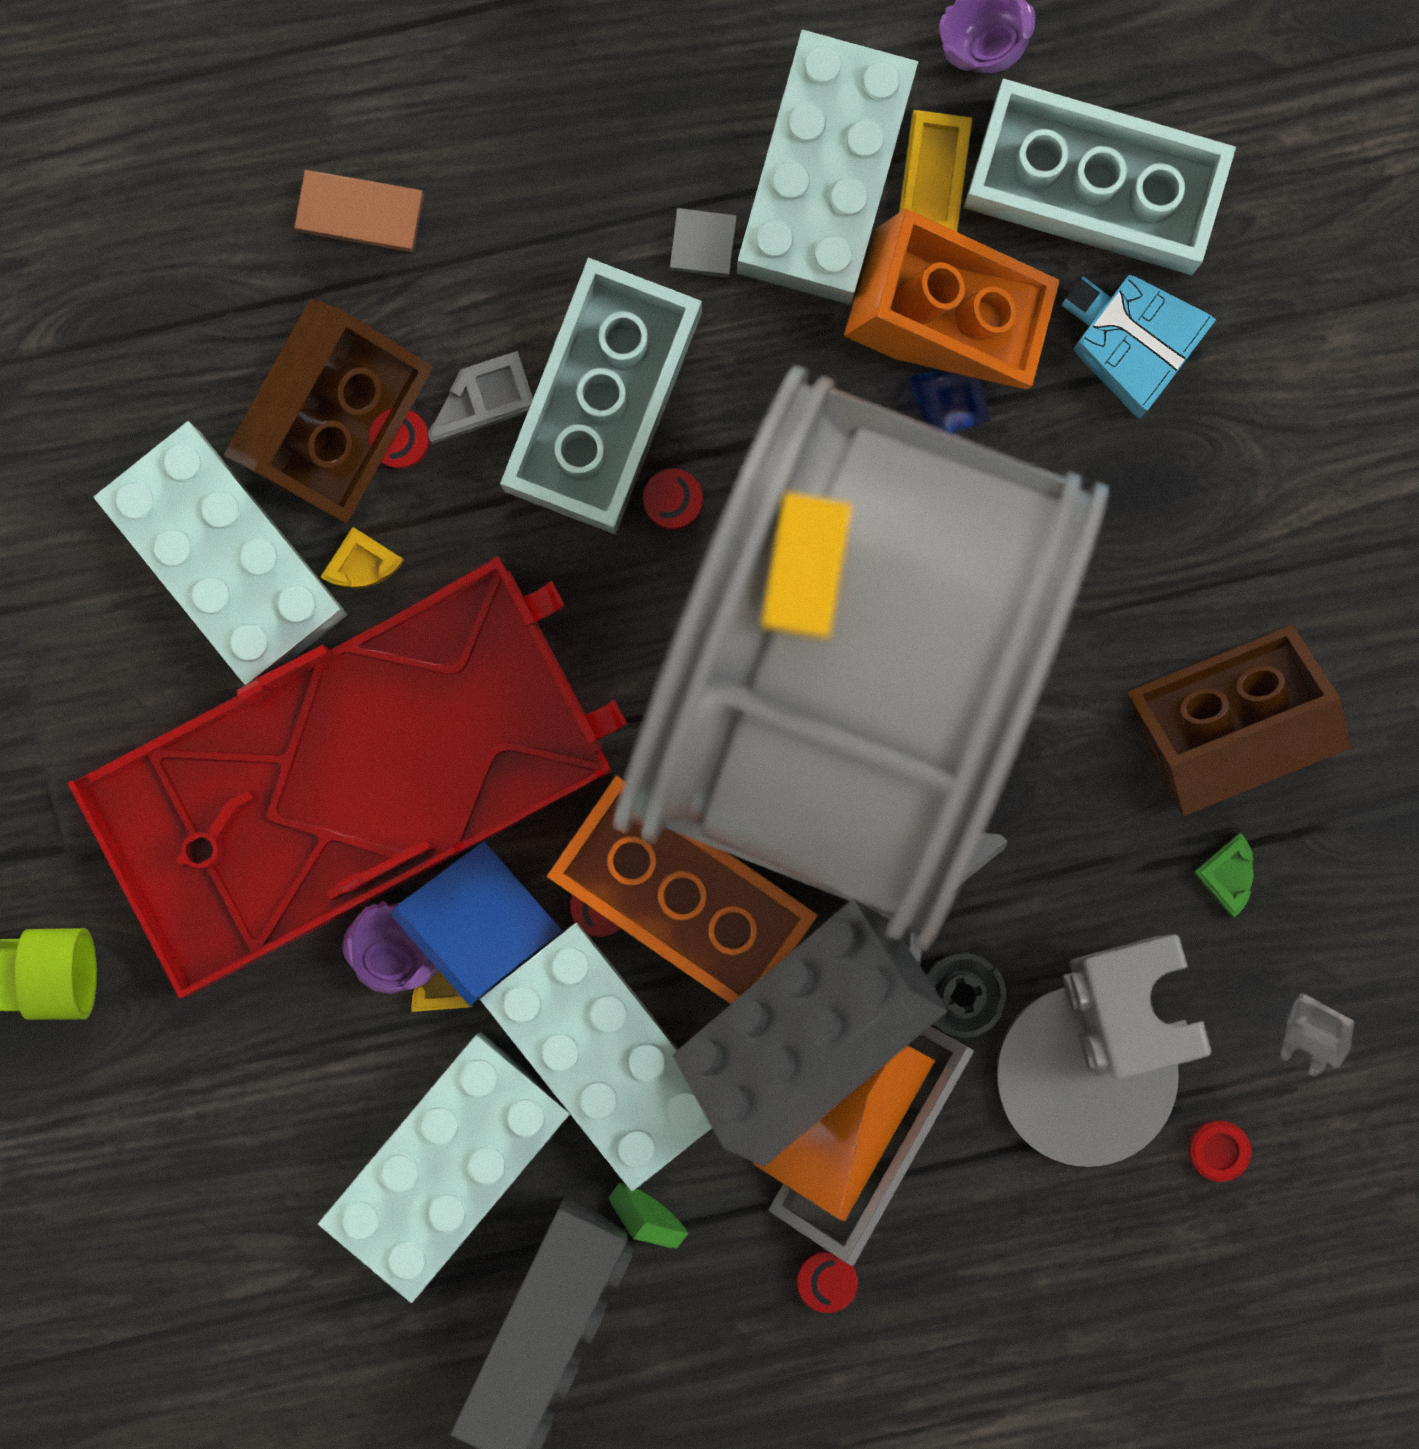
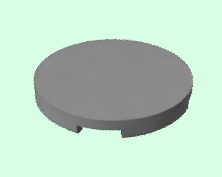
M1063 987L1050 991L1031 1002L1009 1026L997 1057L996 1075L999 1098L1003 1111L1014 1130L1041 1154L1053 1160L1074 1166L1093 1167L1112 1164L1124 1160L1143 1149L1157 1136L1167 1122L1178 1090V1064L1122 1080L1103 1076L1096 1068L1089 1070L1079 1040V1034L1088 1032L1084 1014L1079 1009H1071L1065 988Z

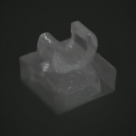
M1301 992L1289 1011L1281 1049V1059L1288 1061L1292 1053L1300 1048L1313 1055L1310 1061L1309 1074L1313 1076L1320 1074L1325 1069L1326 1063L1338 1069L1350 1051L1355 1021Z

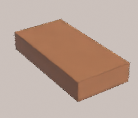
M305 170L294 228L296 232L414 253L424 193L423 190Z

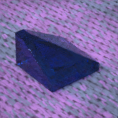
M944 370L909 377L911 389L928 426L951 435L991 421L980 379Z

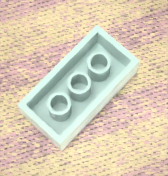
M806 30L801 31L738 257L737 274L849 305L852 304L918 61Z
M1003 78L995 99L964 208L1193 275L1203 262L1236 147Z
M588 258L500 484L504 492L616 535L702 314V301Z
M189 421L93 497L244 685L290 662L348 615L201 432Z
M578 922L480 999L631 1191H634L712 1128L672 1056L679 1048Z
M480 1032L475 1035L318 1225L412 1303L570 1113L552 1091Z

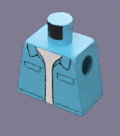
M1128 275L1113 297H1110L1083 276L1062 303L1064 308L1090 326L1073 350L1139 419L1149 410L1216 321L1208 313L1132 275Z

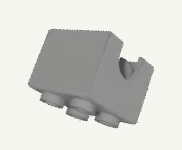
M1154 936L1074 958L1070 961L1072 973L1063 975V983L1071 1009H1079L1084 1014L1088 1032L1079 1034V1040L1089 1070L1096 1068L1103 1076L1122 1080L1211 1054L1203 1021L1187 1025L1186 1020L1165 1024L1157 1018L1151 1007L1150 995L1155 982L1168 972L1188 967L1179 936Z

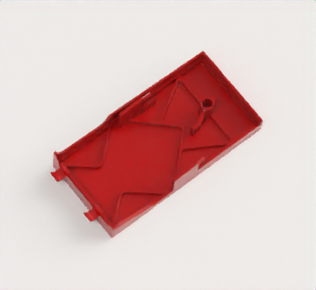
M497 556L490 562L388 620L332 649L321 645L236 690L238 696L82 778L71 780L67 783L179 999L189 997L613 773L601 750L603 747L599 740L627 725V722L615 700L587 715L584 713L537 623L565 606L552 581L539 590L523 597L511 572H507L500 557Z

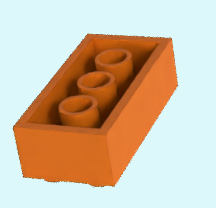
M616 776L546 877L732 1004L796 948L818 914L728 852L667 828L663 829L654 844L641 839L643 826L634 824L628 833L616 830L614 827L615 817L625 781Z

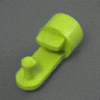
M26 929L20 939H0V1011H20L26 1020H81L89 1017L96 995L97 961L94 942L88 929Z

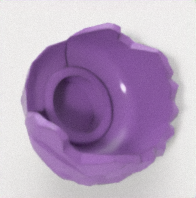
M956 0L953 6L945 8V14H942L939 23V33L943 42L942 47L946 60L961 70H973L976 73H995L1009 69L1021 58L1029 44V38L1035 29V11L1026 0Z
M382 901L378 905L373 904L362 909L354 922L347 928L342 946L344 957L349 965L353 967L359 981L373 991L394 994L420 987L428 982L438 969L391 916L394 908L400 903L391 905Z

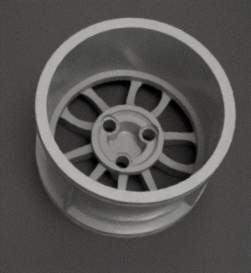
M795 365L785 379L758 435L698 579L641 732L620 797L614 827L616 830L628 833L634 824L643 826L641 839L652 844L656 843L663 829L667 828L849 901L853 899L872 910L890 916L886 936L899 940L904 930L914 933L912 946L925 951L935 937L957 891L1033 708L1088 560L1105 507L1108 486L1096 481L1087 492L1079 488L1081 475L1068 471L1065 477L1061 478L835 390V380L826 376H822L816 386L807 383L808 369ZM785 492L852 504L832 626L828 640L761 629Z

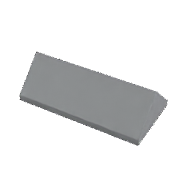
M932 1026L914 1039L909 1046L932 1058L935 1062L846 1221L838 1219L785 1184L780 1188L768 1210L852 1266H854L974 1052L971 1048Z

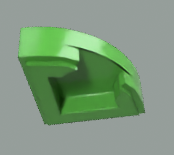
M1237 833L1192 871L1230 917L1235 918L1245 907L1251 894L1254 879L1253 853L1242 833Z
M620 1182L608 1197L611 1202L610 1204L632 1239L677 1249L688 1235V1231L667 1208L637 1188L631 1191L626 1184Z

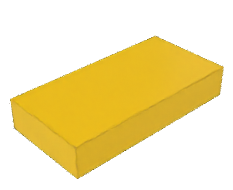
M913 110L899 213L907 208L957 232L972 124L971 117Z
M785 492L761 629L822 640L829 639L852 504Z

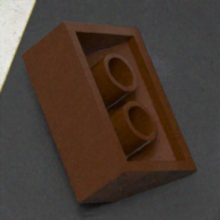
M310 298L223 456L347 524L431 373L433 366L344 310ZM392 409L370 447L369 430L373 421L382 412Z
M1293 624L1127 691L1130 704L1161 779L1183 816L1351 749L1341 698Z

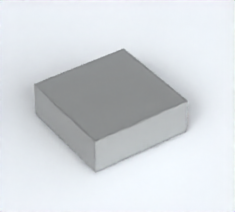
M677 208L670 271L729 278L736 215Z

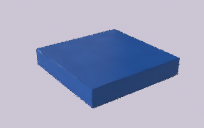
M485 841L481 842L398 904L391 913V916L469 1006L554 941L562 932L560 927Z

